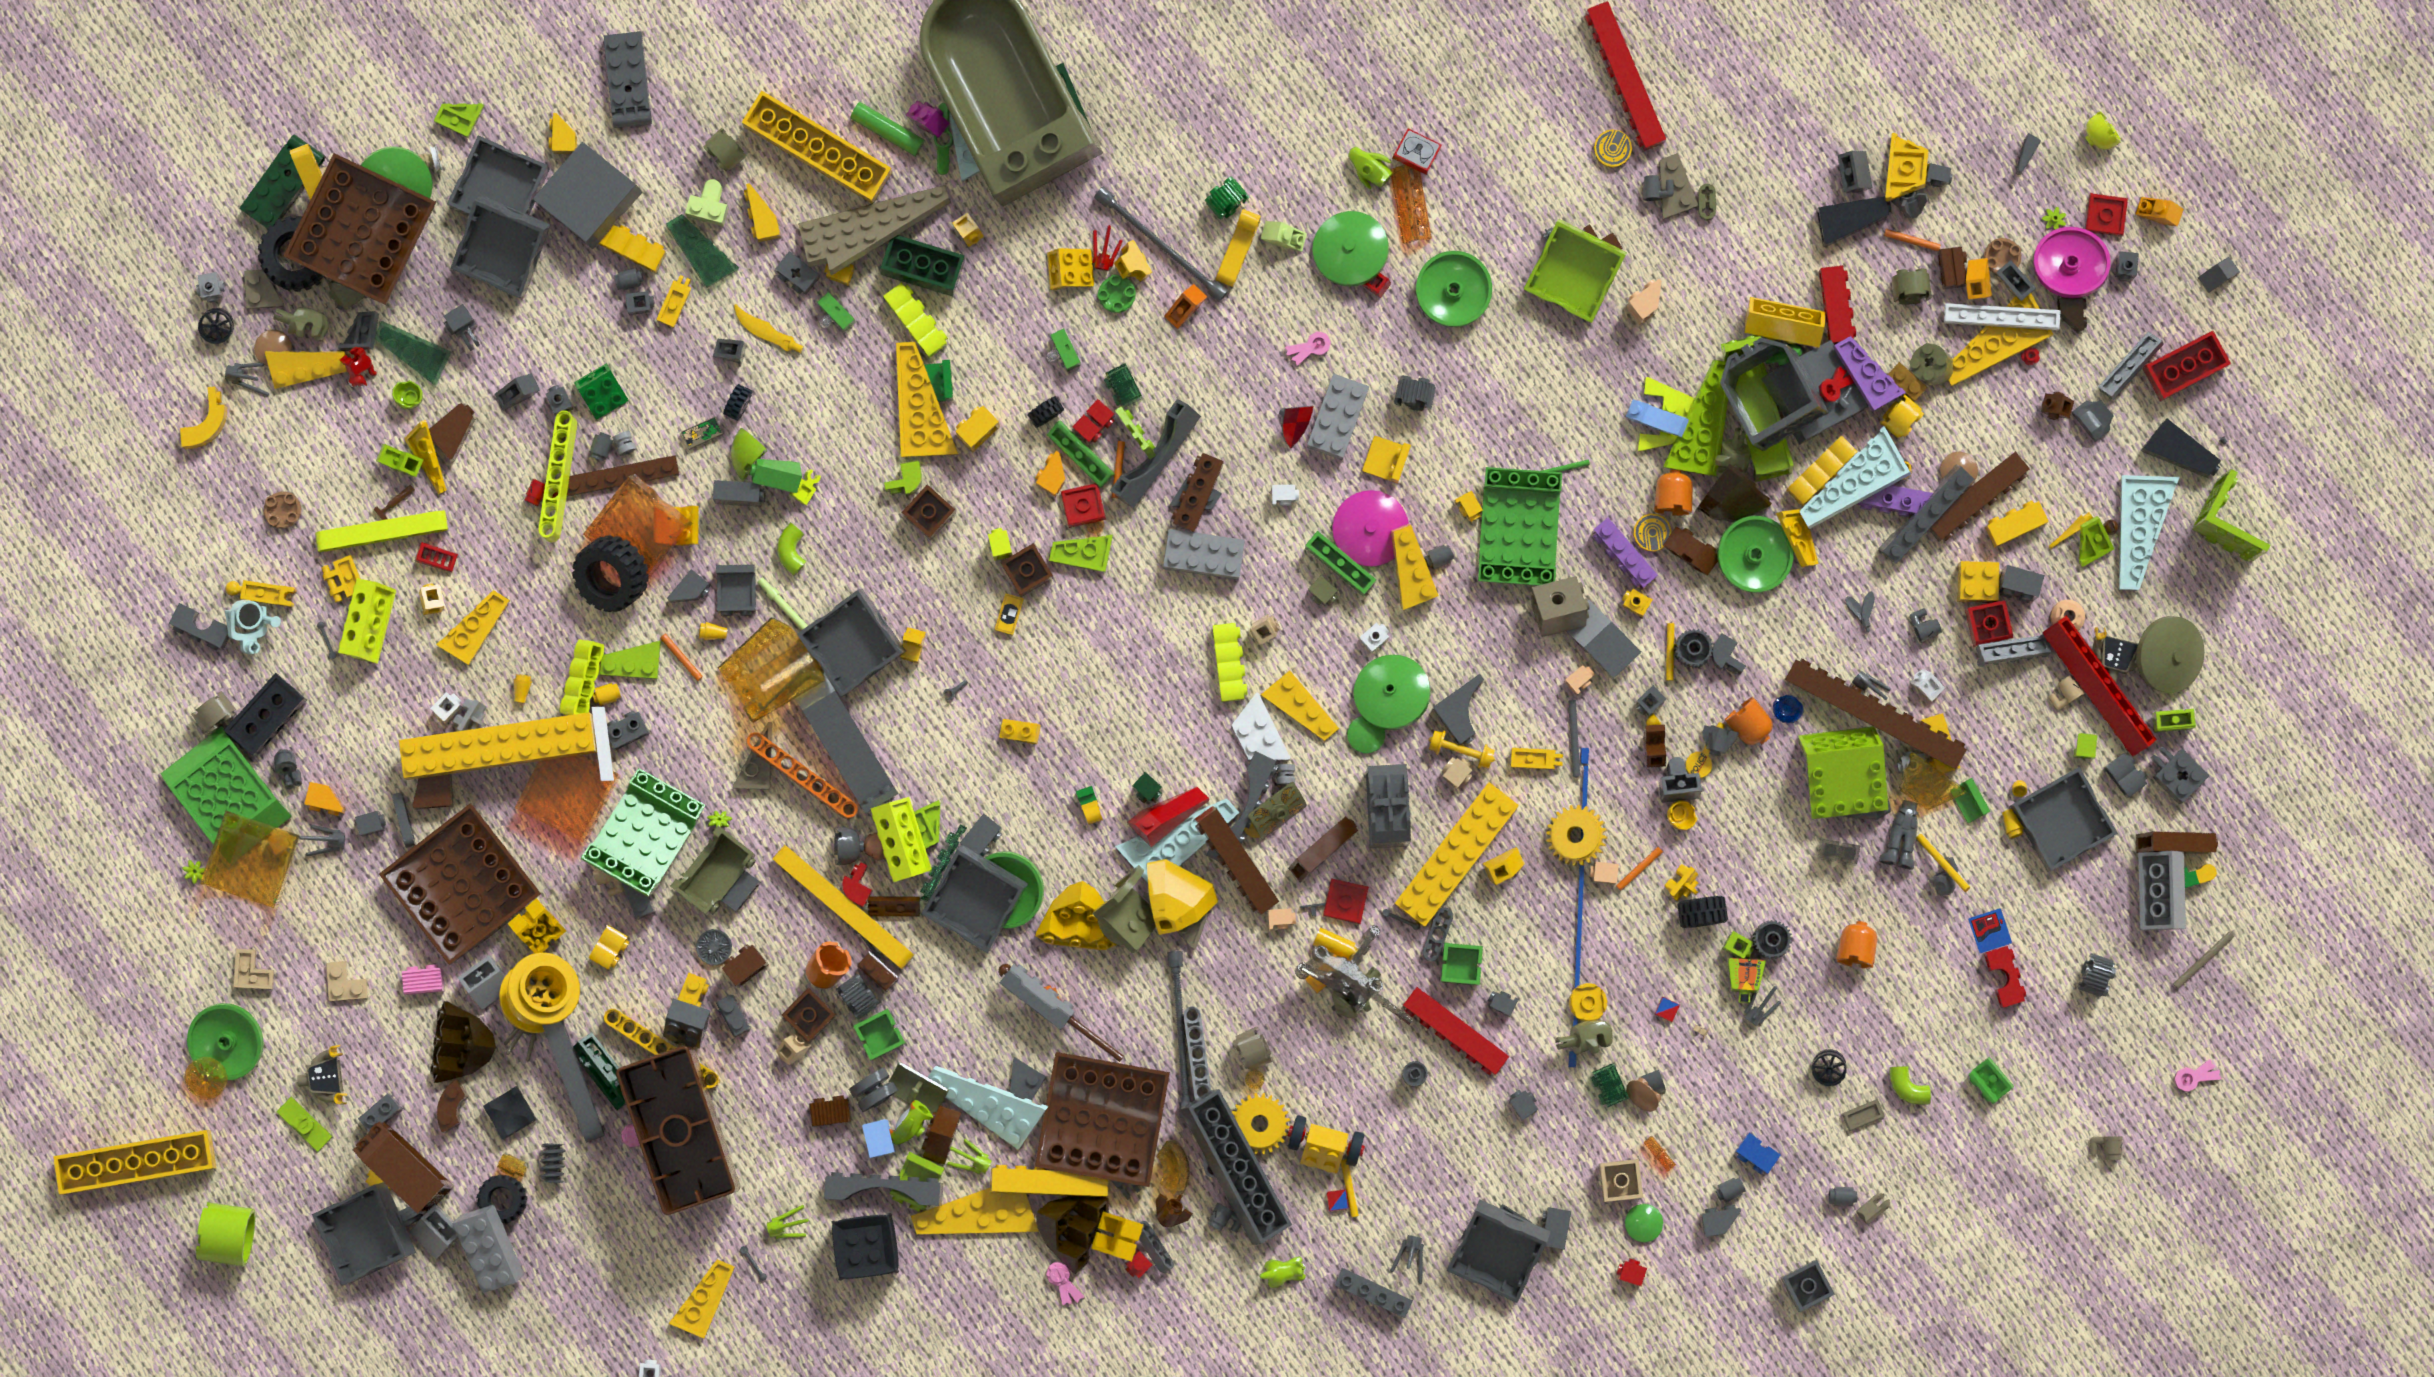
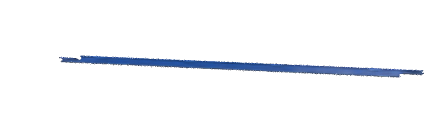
M1581 748V763L1588 764L1589 748ZM1584 766L1582 810L1587 806L1588 766ZM1581 829V840H1582V839H1583V836H1584V833H1583V830ZM1580 864L1575 988L1580 983L1584 866ZM1575 1016L1573 1017V1026L1578 1024V1019ZM1573 1049L1569 1051L1568 1067L1576 1068L1577 1054L1573 1052Z

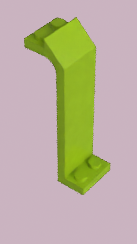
M1752 335L1744 339L1732 340L1721 344L1723 360L1727 362V358L1736 352L1739 356L1743 355L1741 347L1748 344L1754 348L1753 342L1761 338V336ZM1764 362L1740 375L1735 388L1758 433L1780 421L1776 403L1762 381V378L1767 375ZM1748 435L1745 436L1754 467L1753 476L1755 483L1792 474L1794 464L1786 438L1767 450L1762 451L1752 445Z

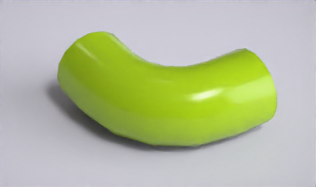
M790 522L778 539L777 553L780 562L786 570L795 576L806 563L796 551V545L804 536V533Z
M1908 1066L1889 1067L1892 1087L1900 1098L1908 1103L1928 1105L1931 1103L1930 1086L1913 1084L1909 1078Z

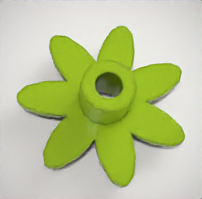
M2056 207L2054 212L2046 209L2049 216L2042 217V220L2049 221L2046 229L2053 225L2054 230L2059 229V225H2066L2061 220L2066 216V213L2059 214V207Z
M714 811V816H707V819L711 820L708 826L729 827L727 821H731L732 817L726 816V811H723L721 814L718 811Z
M189 860V867H182L185 872H188L184 877L185 879L192 877L193 884H196L197 878L204 881L202 873H205L207 870L200 868V861L194 865Z

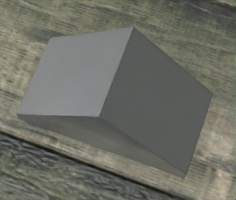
M2229 256L2200 275L2198 279L2207 292L2210 293L2240 273V271Z
M2011 260L1996 272L2008 290L2021 301L2036 289Z
M718 338L713 357L742 364L746 344L741 340Z

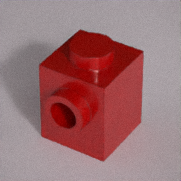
M1137 1250L1132 1262L1128 1260L1125 1262L1127 1265L1125 1270L1132 1277L1136 1275L1140 1278L1153 1264Z
M1629 1258L1628 1262L1619 1263L1616 1275H1619V1280L1642 1286L1647 1268L1640 1266V1261Z

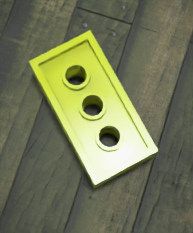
M357 578L338 653L357 660L378 664L396 589L378 582Z
M906 797L871 808L872 819L876 824L878 838L881 841L884 850L883 854L887 860L893 882L931 871L932 868L910 798Z

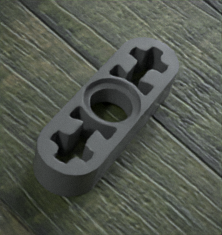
M403 793L392 794L405 847L415 846L416 841Z
M1440 908L1435 915L1423 948V957L1427 961H1435L1440 956L1453 920V913L1449 908ZM1444 911H1447V915L1450 916V919H1446L1443 924L1447 925L1446 929L1442 926H1435L1436 922L1440 924L1441 917L1439 913L1443 914ZM1435 929L1442 930L1443 938L1440 940L1434 939L1432 932ZM1429 940L1434 943H1441L1440 947L1435 946L1434 951L1437 955H1433L1432 958H1429L1426 952L1427 949L1430 950L1432 944H1429Z
M1141 1221L1140 1223L1144 1225L1139 1241L1157 1269L1162 1273L1168 1272L1174 1267L1172 1258L1150 1224L1146 1221Z

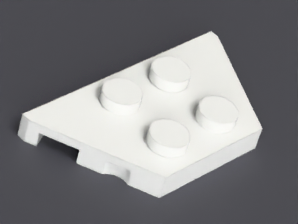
M1256 693L1231 725L1248 760L1252 759L1255 751L1274 760H1290L1291 758L1259 693Z

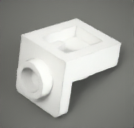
M1924 669L1914 675V679L1910 682L1929 701H1933L1945 688L1931 672Z

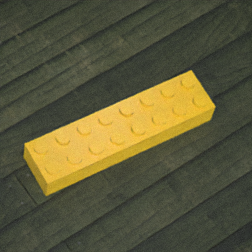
M762 90L742 121L744 128L871 204L875 202L893 173L891 167Z
M1488 782L1394 905L1425 928L1519 805Z
M211 1130L53 1156L59 1195L217 1169Z

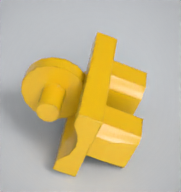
M1681 864L1676 870V874L1681 877L1679 882L1676 883L1674 880L1669 879L1664 885L1672 898L1678 902L1682 895L1688 898L1691 893L1694 895L1698 894L1695 887L1699 883L1695 879L1699 874L1693 867L1690 866L1688 868Z

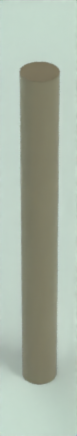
M2230 932L2224 935L2181 975L2173 985L2179 989L2231 941L2234 936Z

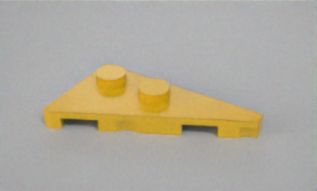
M424 420L419 422L404 440L414 456L423 459L422 469L437 493L441 494L446 491V486L428 424Z

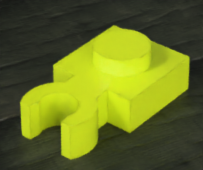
M808 469L805 472V480L801 478L798 492H790L789 494L803 505L808 504L816 491L813 484L819 482L821 478L820 475H816L812 479V469Z

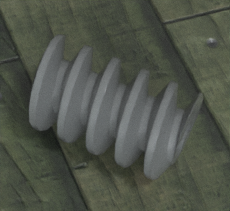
M541 1144V1147L547 1149L541 1152V1155L546 1158L540 1160L541 1163L546 1165L540 1167V1170L545 1172V1174L539 1175V1178L545 1180L544 1182L564 1183L558 1177L564 1175L559 1169L564 1168L565 1165L559 1163V1161L565 1160V1157L560 1155L566 1152L565 1149L561 1148L565 1144Z

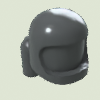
M288 749L278 751L274 756V767L278 774L284 775L286 789H292L293 785H302L301 772L297 769L294 753Z
M1945 857L1944 859L1958 873L1959 869L1953 857ZM1944 869L1928 879L1930 883H1933L1936 893L1940 896L1950 895L1956 888L1955 881Z

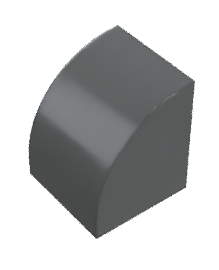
M1659 1069L1639 1077L1644 1078L1655 1092L1659 1094L1666 1092Z

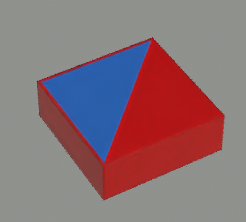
M1662 997L1654 1015L1673 1022L1680 1004Z
M1346 1189L1327 1192L1329 1211L1348 1209Z

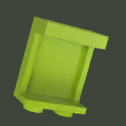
M909 1152L899 1176L900 1180L906 1181L908 1177H919V1181L927 1182V1178H937L939 1182L945 1168ZM892 1189L889 1193L893 1195L892 1200L901 1204L903 1201L910 1203L909 1208L915 1211L926 1210L928 1206L919 1205L913 1198L896 1189Z

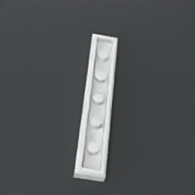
M1945 303L1944 324L2059 330L2060 310Z

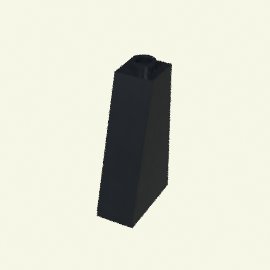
M1885 196L1818 207L1816 211L1823 247H1828L1886 219L1889 216V212H1891L1890 201H1886Z
M2168 418L2161 423L2141 449L2146 454L2206 478L2210 474L2214 476L2220 469L2218 464L2221 460Z

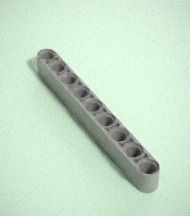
M1191 1006L1184 1011V1023L1194 1097L1196 1100L1199 1098L1197 1095L1198 1088L1206 1087L1209 1092L1211 1091L1201 1013L1198 1008ZM1190 1010H1195L1198 1013V1017L1194 1021H1190L1187 1018V1013ZM1193 1029L1200 1031V1038L1197 1040H1193L1189 1036L1190 1031ZM1196 1048L1203 1051V1056L1200 1059H1195L1192 1056V1051ZM1199 1067L1204 1068L1206 1071L1203 1078H1197L1194 1074L1195 1070ZM1202 1152L1205 1173L1207 1176L1215 1178V1175L1208 1172L1207 1167L1209 1163Z

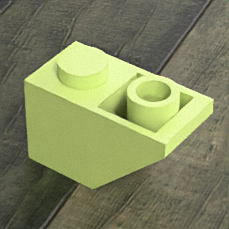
M1265 221L1261 240L1302 252L1307 233L1282 222Z

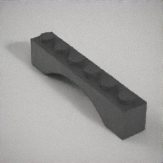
M1177 399L1166 413L1163 433L1154 449L1156 456L1151 460L1147 458L1137 468L1121 475L1110 491L1122 502L1134 508L1201 416L1188 404Z
M1956 464L1942 479L1939 486L1924 505L1904 525L1892 533L1878 549L1889 560L1897 564L1975 479L1963 467Z
M1255 751L1247 768L1250 780L1247 805L1239 820L1231 828L1241 844L1245 838V835L1242 834L1245 827L1249 829L1252 823L1248 814L1261 804L1262 801L1259 800L1260 795L1267 792L1270 785L1267 782L1269 776H1274L1278 768L1275 765L1276 760ZM1209 848L1206 856L1218 861L1216 859V856H1218L1216 851H1211Z
M831 1172V1176L825 1177L824 1199L848 1200L863 1190L886 1187L907 1194L919 1205L942 1206L943 1183H939L937 1178H927V1182L919 1181V1177H908L906 1181L900 1180V1176H888V1179H881V1175L869 1174V1178H862V1174L850 1173V1177H843V1173Z

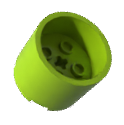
M207 1202L206 1206L208 1208H203L197 1234H199L198 1244L200 1246L196 1247L197 1260L245 1267L253 1245L256 1222L255 1209Z

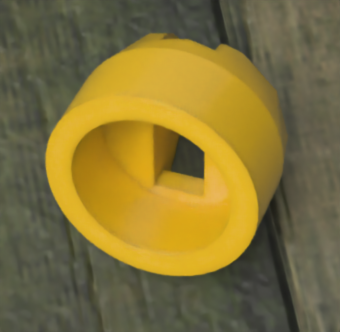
M1654 713L1646 720L1647 726L1662 725Z
M2017 780L2013 783L2012 793L2014 796L2023 797L2027 794V785L2024 781Z

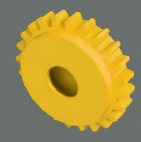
M1570 805V810H1567L1565 807L1562 808V814L1556 812L1557 819L1551 818L1554 822L1553 825L1548 824L1551 831L1546 832V834L1550 835L1551 838L1546 841L1552 843L1549 849H1555L1553 855H1560L1559 861L1566 859L1565 864L1569 865L1572 861L1573 866H1576L1577 862L1584 866L1585 860L1591 863L1592 857L1598 858L1597 852L1603 853L1600 849L1601 846L1606 847L1603 839H1608V837L1603 835V833L1607 829L1602 828L1605 822L1599 821L1601 818L1599 814L1594 816L1595 810L1592 809L1588 812L1589 807L1587 806L1583 810L1581 805H1577L1576 809L1573 805ZM1575 828H1581L1584 833L1583 839L1578 843H1573L1570 839V834Z
M1255 1093L1254 1098L1247 1095L1248 1100L1245 1102L1241 1099L1242 1105L1236 1104L1235 1107L1238 1110L1237 1112L1232 1111V1114L1235 1115V1119L1251 1149H1254L1255 1154L1258 1153V1150L1265 1154V1149L1272 1152L1273 1146L1278 1149L1279 1145L1277 1143L1279 1141L1281 1143L1285 1142L1282 1137L1288 1135L1285 1129L1290 1128V1126L1286 1125L1290 1118H1285L1288 1111L1283 1112L1282 1110L1285 1105L1279 1106V1099L1272 1101V1095L1268 1099L1265 1098V1093L1261 1097H1258V1094ZM1257 1115L1264 1116L1268 1121V1127L1263 1132H1257L1251 1126L1252 1119Z

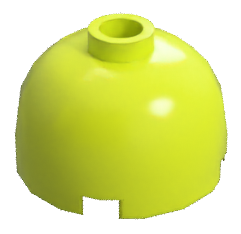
M2099 111L2087 122L2086 131L2088 135L2085 138L2091 146L2095 145L2103 150L2111 149L2121 143V139L2112 124L2106 120L2107 117Z

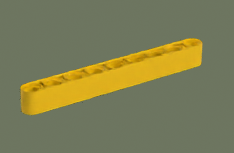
M785 844L772 858L898 967L903 969L912 959L914 954Z

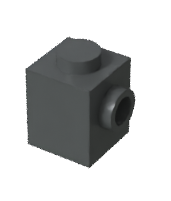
M2120 251L2116 258L2115 277H2120L2122 281L2134 279L2137 276L2139 253Z
M1518 1090L1510 1096L1512 1100L1509 1103L1521 1121L1538 1110L1535 1105L1537 1100L1531 1092L1527 1093L1525 1090L1521 1093Z

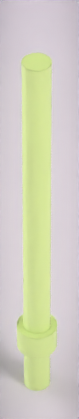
M762 577L757 583L766 591L769 599L774 600L801 630L806 628L807 624L779 595L780 592L775 587L772 588Z

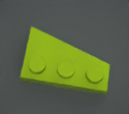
M1122 407L1116 409L1115 411L1151 460L1156 456L1153 451L1156 447L1150 439L1147 441L1142 435L1145 432L1139 424L1134 425L1132 422L1134 417L1128 409L1126 411Z
M1113 534L1053 542L1049 562L1106 573Z

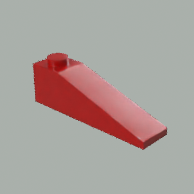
M1195 787L1141 810L1127 824L1152 847L1210 799L1198 787Z

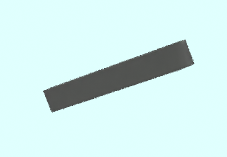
M564 1021L543 1025L586 1143L604 1137L605 1133Z

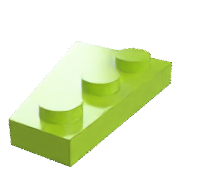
M661 641L603 655L600 675L658 679Z

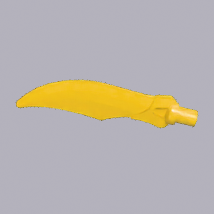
M737 304L734 305L739 321L752 334L781 346L785 351L794 350L799 353L802 352L804 346L796 343L792 336L776 331L770 322L758 319L746 313Z

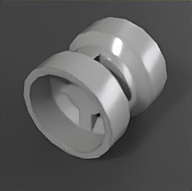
M625 431L612 437L614 443L618 446L619 456L629 454L637 449L635 443L631 440L632 435L630 431Z
M1277 765V785H1287L1290 782L1295 783V777L1293 776L1295 765Z

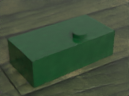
M897 235L889 240L880 267V273L892 279L954 297L965 263V255Z

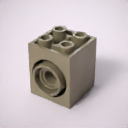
M1577 576L1532 587L1531 605L1542 637L1586 626L1590 607L1588 600L1583 597V584L1578 582Z

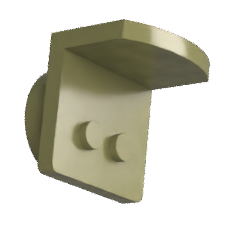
M1140 865L1122 877L1115 884L1117 889L1111 897L1092 913L1098 919L1102 933L1111 942L1124 945L1131 953L1139 950L1156 928L1151 906L1133 889V886L1144 873V869Z

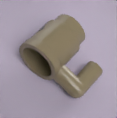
M2123 1136L2091 1137L2090 1154H2098L2097 1144H2104L2106 1160H2121Z

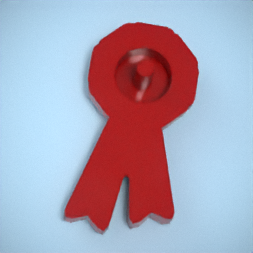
M1841 366L1836 368L1832 379H1825L1819 385V395L1826 402L1836 401L1840 397V389L1854 383L1850 374L1844 377L1847 371L1843 370Z

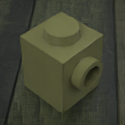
M1322 575L1308 588V592L1313 595L1311 599L1318 605L1323 604L1325 606L1327 603L1331 605L1338 598L1336 595L1338 590Z

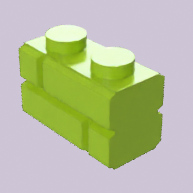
M2194 708L2152 713L2154 733L2196 728Z

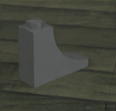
M1481 674L1475 676L1432 708L1458 745H1468L1474 740L1473 736L1476 734L1470 723L1468 709L1473 692L1484 681Z

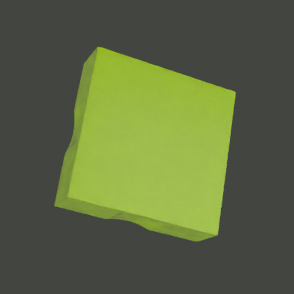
M1558 219L1524 290L1546 301L1556 303L1568 312L1592 323L1627 252Z

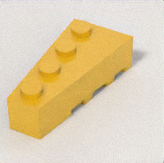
M1411 524L1391 530L1401 609L1405 610L1438 597L1439 595Z

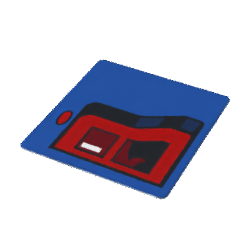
M2001 908L1968 919L1979 953L2012 944Z

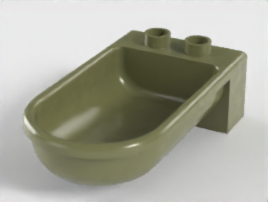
M934 0L931 3L920 27L919 41L923 60L993 198L1003 207L1103 154L1087 120L1078 111L1028 11L1020 0Z

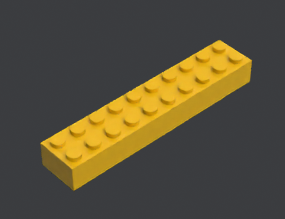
M590 712L399 740L403 778L406 780L597 753L593 714Z

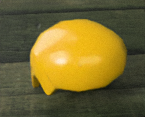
M1678 800L1672 803L1667 811L1668 821L1675 829L1688 830L1697 822L1695 808L1687 801Z

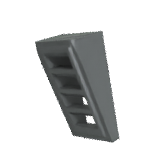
M2030 133L2027 134L2024 140L2016 169L2017 175H2021L2041 143L2040 139Z

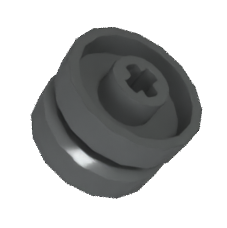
M885 1067L848 1089L853 1098L866 1094L858 1102L862 1112L879 1106L899 1091L894 1082L881 1085L890 1076Z

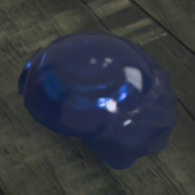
M1793 695L1780 696L1773 702V714L1782 723H1794L1804 713L1803 704Z

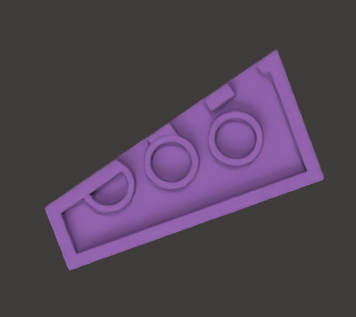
M1851 336L1833 346L1872 412L1906 393L1894 383V380L1880 368L1881 366L1876 361L1874 362L1868 356V353Z

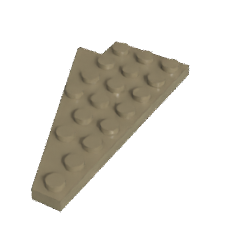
M946 185L798 223L809 268L828 263L830 274L837 273L948 205L950 200Z

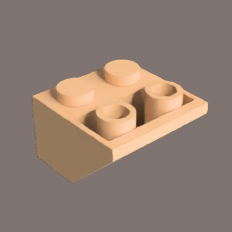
M1660 279L1657 281L1651 280L1644 286L1645 288H1643L1641 293L1636 291L1629 297L1626 308L1639 325L1655 315L1658 309L1662 282Z

